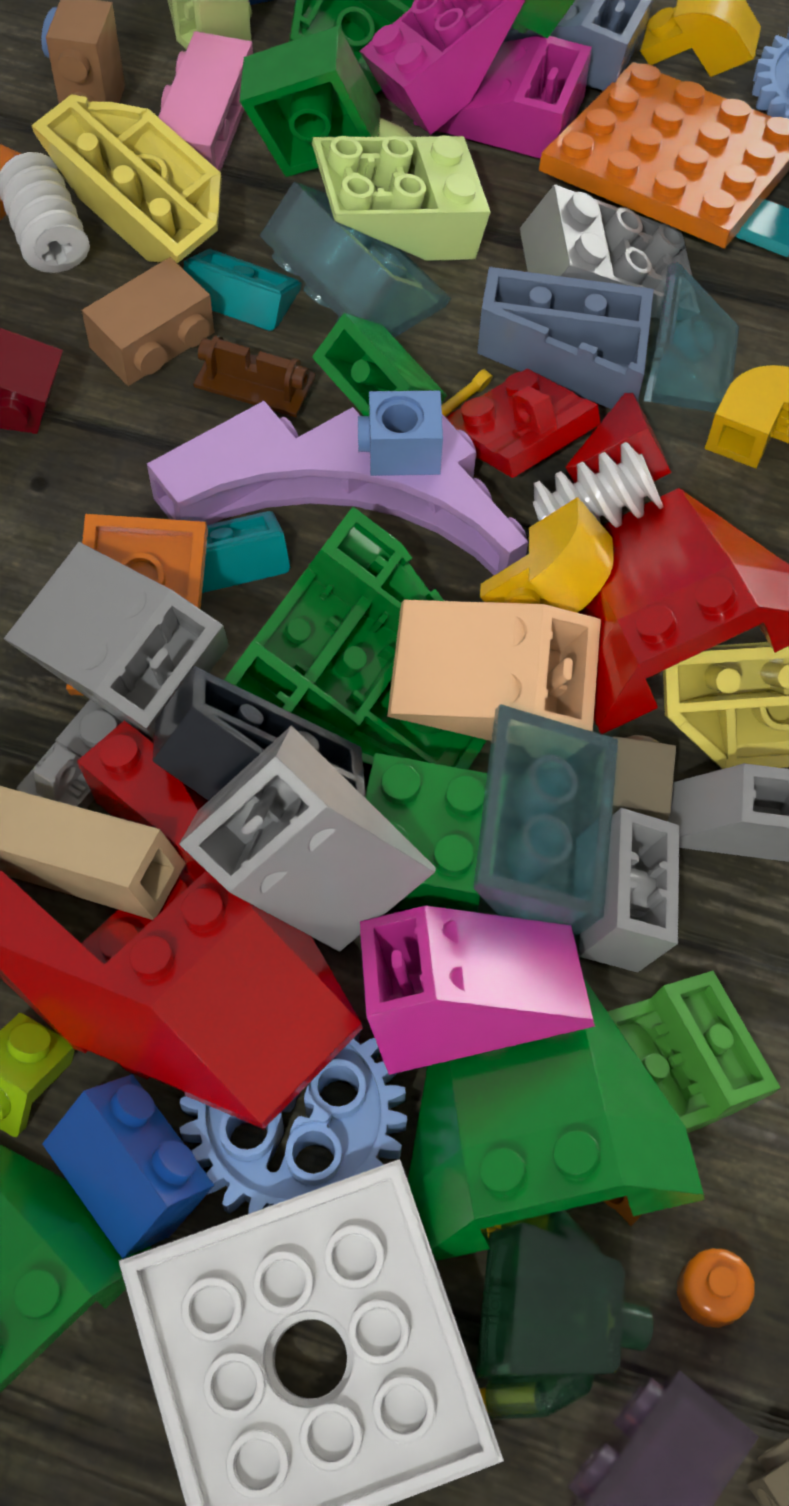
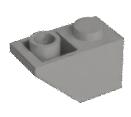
M744 763L673 782L671 811L667 822L679 825V848L789 862V769Z

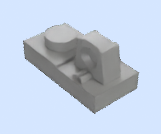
M89 700L57 737L52 747L18 785L17 791L87 809L94 800V797L76 761L122 723V721L92 700Z

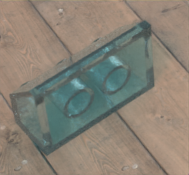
M293 182L260 234V237L275 251L272 255L273 260L287 272L299 275L307 283L303 288L305 293L320 305L330 307L339 316L336 323L343 313H347L381 324L393 337H396L445 308L451 300L401 249L334 221L327 194L300 183Z
M502 704L495 709L473 888L499 916L571 925L574 938L603 918L618 739Z

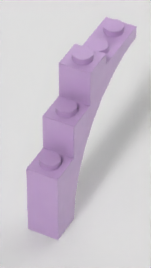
M265 401L147 463L153 498L171 520L206 522V525H210L225 518L269 507L300 504L355 506L398 516L436 532L474 556L493 575L526 556L528 546L527 536L519 522L512 517L507 518L493 503L484 483L477 478L473 479L477 454L471 438L463 430H456L443 414V447L440 475L370 476V452H358V416L360 415L353 407L298 437L292 423L286 417L278 418Z

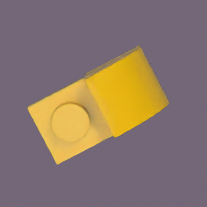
M677 0L675 8L666 7L661 9L648 20L640 52L647 63L653 65L693 48L709 76L713 77L754 60L761 26L746 0Z
M779 365L761 366L739 375L728 387L715 413L705 446L706 450L757 469L771 437L789 444V367Z
M576 497L529 527V554L481 583L480 598L484 602L545 604L578 613L598 594L611 573L614 559L612 537L579 497Z

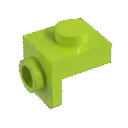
M21 1012L0 1030V1129L12 1137H18L27 1127L32 1103L72 1063L75 1051L59 1034Z

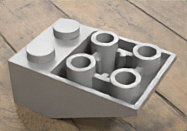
M554 184L520 227L527 272L654 289L651 318L696 315L700 311L682 231L672 226L639 216L627 208H618L593 199L584 192H574Z
M81 542L77 543L4 637L6 642L123 722L125 720L152 743H154L155 720L193 667L196 666L210 673L229 647L224 626L171 589Z
M292 726L198 810L179 843L186 852L230 893L339 952L361 934L360 921L383 916L435 873L436 867Z

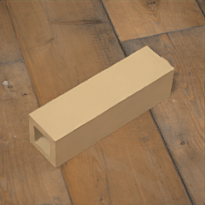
M0 786V870L7 876L153 920L159 914L186 864L160 829Z

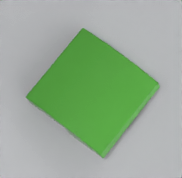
M714 971L664 985L650 999L607 1011L685 1125L687 1134L734 1114L774 1094L781 1088Z

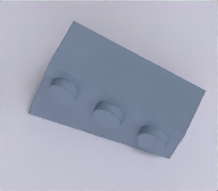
M489 267L481 310L477 354L518 371H524L528 368L574 392L576 395L610 409L615 406L624 393H634L638 401L644 377L654 289Z

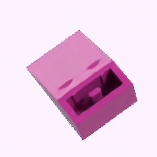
M415 0L412 8L393 24L378 30L373 36L372 41L361 49L360 53L386 98L427 133L432 135L471 102L525 0Z
M541 35L503 42L471 102L436 131L455 136H464L466 139L541 159L542 152L575 120L585 97L592 47L549 36L547 39Z
M421 906L360 921L366 1016L389 1075L595 1027L571 925L431 906Z

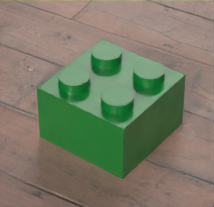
M339 25L244 57L239 102L285 177L319 168L312 146L313 137H379L380 104Z
M375 753L365 798L436 867L435 873L393 908L409 910L421 906L478 912L502 776Z

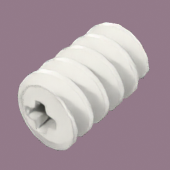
M27 152L16 155L5 163L0 171V199L3 201L5 212L9 217L10 225L14 230L24 260L31 267L41 272L49 273L68 271L79 265L87 257L90 249L89 239L83 230L81 220L77 216L76 207L71 201L64 178L58 172V168L51 157L42 153Z
M627 442L620 445L621 463L616 464L606 452L598 454L599 473L594 474L584 462H580L577 464V482L574 484L561 471L555 473L556 491L553 493L540 481L534 483L533 505L539 521L576 497H579L599 522L600 516L604 515L615 528L622 525L623 506H626L637 518L644 515V497L646 496L659 509L664 506L643 455H639Z

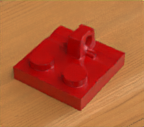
M528 368L510 375L502 384L480 397L468 400L460 409L445 417L456 430H463L468 434L475 446L476 457L511 478L516 477L601 424L598 404L586 398L578 397L574 392Z

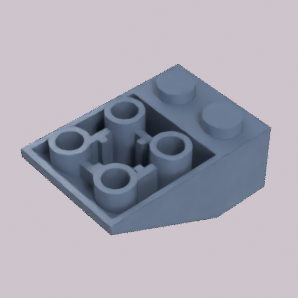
M575 0L550 36L592 47L586 85L604 91L612 82L616 83L618 77L628 65L643 36L654 0ZM511 27L503 42L538 36L539 34L529 29L526 33H521Z

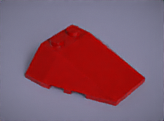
M680 488L660 497L664 506L661 509L651 501L644 505V515L640 518H637L630 511L622 515L621 526L615 528L610 522L602 525L611 535L613 541L614 559L612 570L598 594L578 612L579 614L601 619L593 718L601 735L658 708L646 678L747 630L759 626L774 653L789 646V564Z

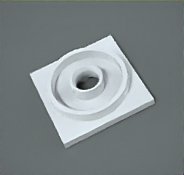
M400 1159L119 1261L186 1506H387L503 1462ZM305 1320H319L332 1326L341 1336L347 1352V1365L341 1381L330 1393L319 1398H303L290 1392L280 1381L275 1367V1353L281 1337L290 1327Z

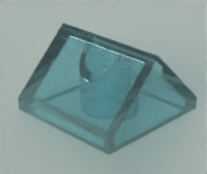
M678 261L668 265L655 321L644 401L716 413L728 387L733 382L739 326Z

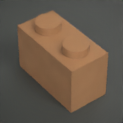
M60 0L46 34L58 102L61 103L73 94L87 97L88 102L119 103L125 89V81L112 2L100 0Z
M171 257L82 309L89 347L127 386H130L146 375L155 373L163 364L187 349L200 345L203 338H207L214 333L210 294Z

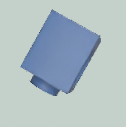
M370 391L369 416H358V452H370V476L440 475L443 447L440 391Z

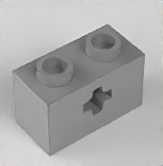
M620 808L584 841L579 957L639 972L678 944L679 825Z

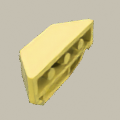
M71 94L32 125L34 134L77 197L147 261L162 262L171 257L176 263H179L218 231L222 183L221 172L151 110L114 102H88L87 97Z
M769 642L716 645L663 670L665 716L719 768L725 769L744 763L777 768L789 767V646L774 653Z

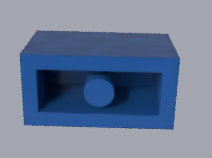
M133 1074L84 1090L42 1143L122 1259L170 1237L215 1186L196 1161L192 1151L185 1146L154 1104L152 1097L143 1089Z

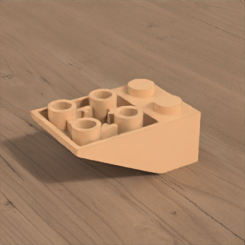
M403 600L400 608L387 717L561 757L592 735L601 619L545 604Z

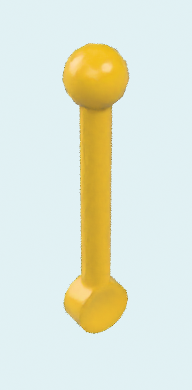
M486 369L478 372L472 382L441 405L442 414L446 417L474 393L482 392L491 382L493 375Z

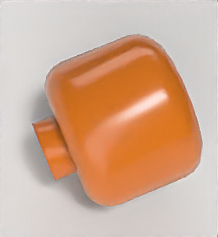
M711 1248L698 1252L682 1268L677 1280V1295L683 1310L692 1320L705 1327L720 1328L734 1323L749 1310L754 1298V1279L749 1267L738 1255L726 1249Z

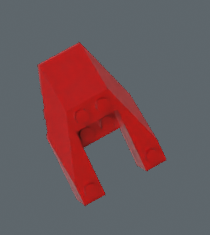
M124 720L76 762L97 804L113 817L160 829L186 864L159 914L153 920L118 909L82 943L0 870V978L74 1049L83 1053L90 1051L120 1064L125 1071L144 1079L152 1077L182 1090L185 1096L265 1129L363 1029L362 1023L312 936L230 893L179 845L196 813L208 800L152 761L154 743Z

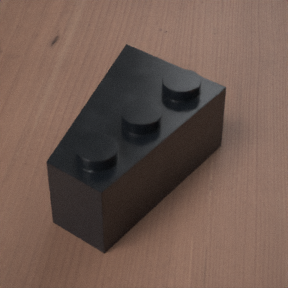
M196 666L193 667L155 720L152 761L208 801L290 726L297 730L365 797L362 750L360 746Z

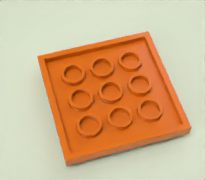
M632 62L620 74L616 83L612 82L542 152L539 171L725 249L744 223L789 171V119L772 117L750 108L744 101L726 99L708 92L702 85L696 82L681 81L661 73L653 65Z

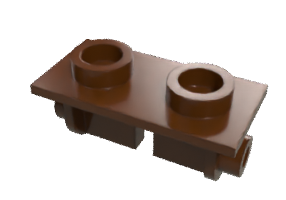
M215 335L212 340L203 338L200 342L198 359L205 362L193 385L195 388L252 405L265 401L272 411L297 418L316 378V373L310 372L309 368L301 366L299 359L293 358L289 360L262 351L259 352L258 356L250 354V348L224 341L223 337Z

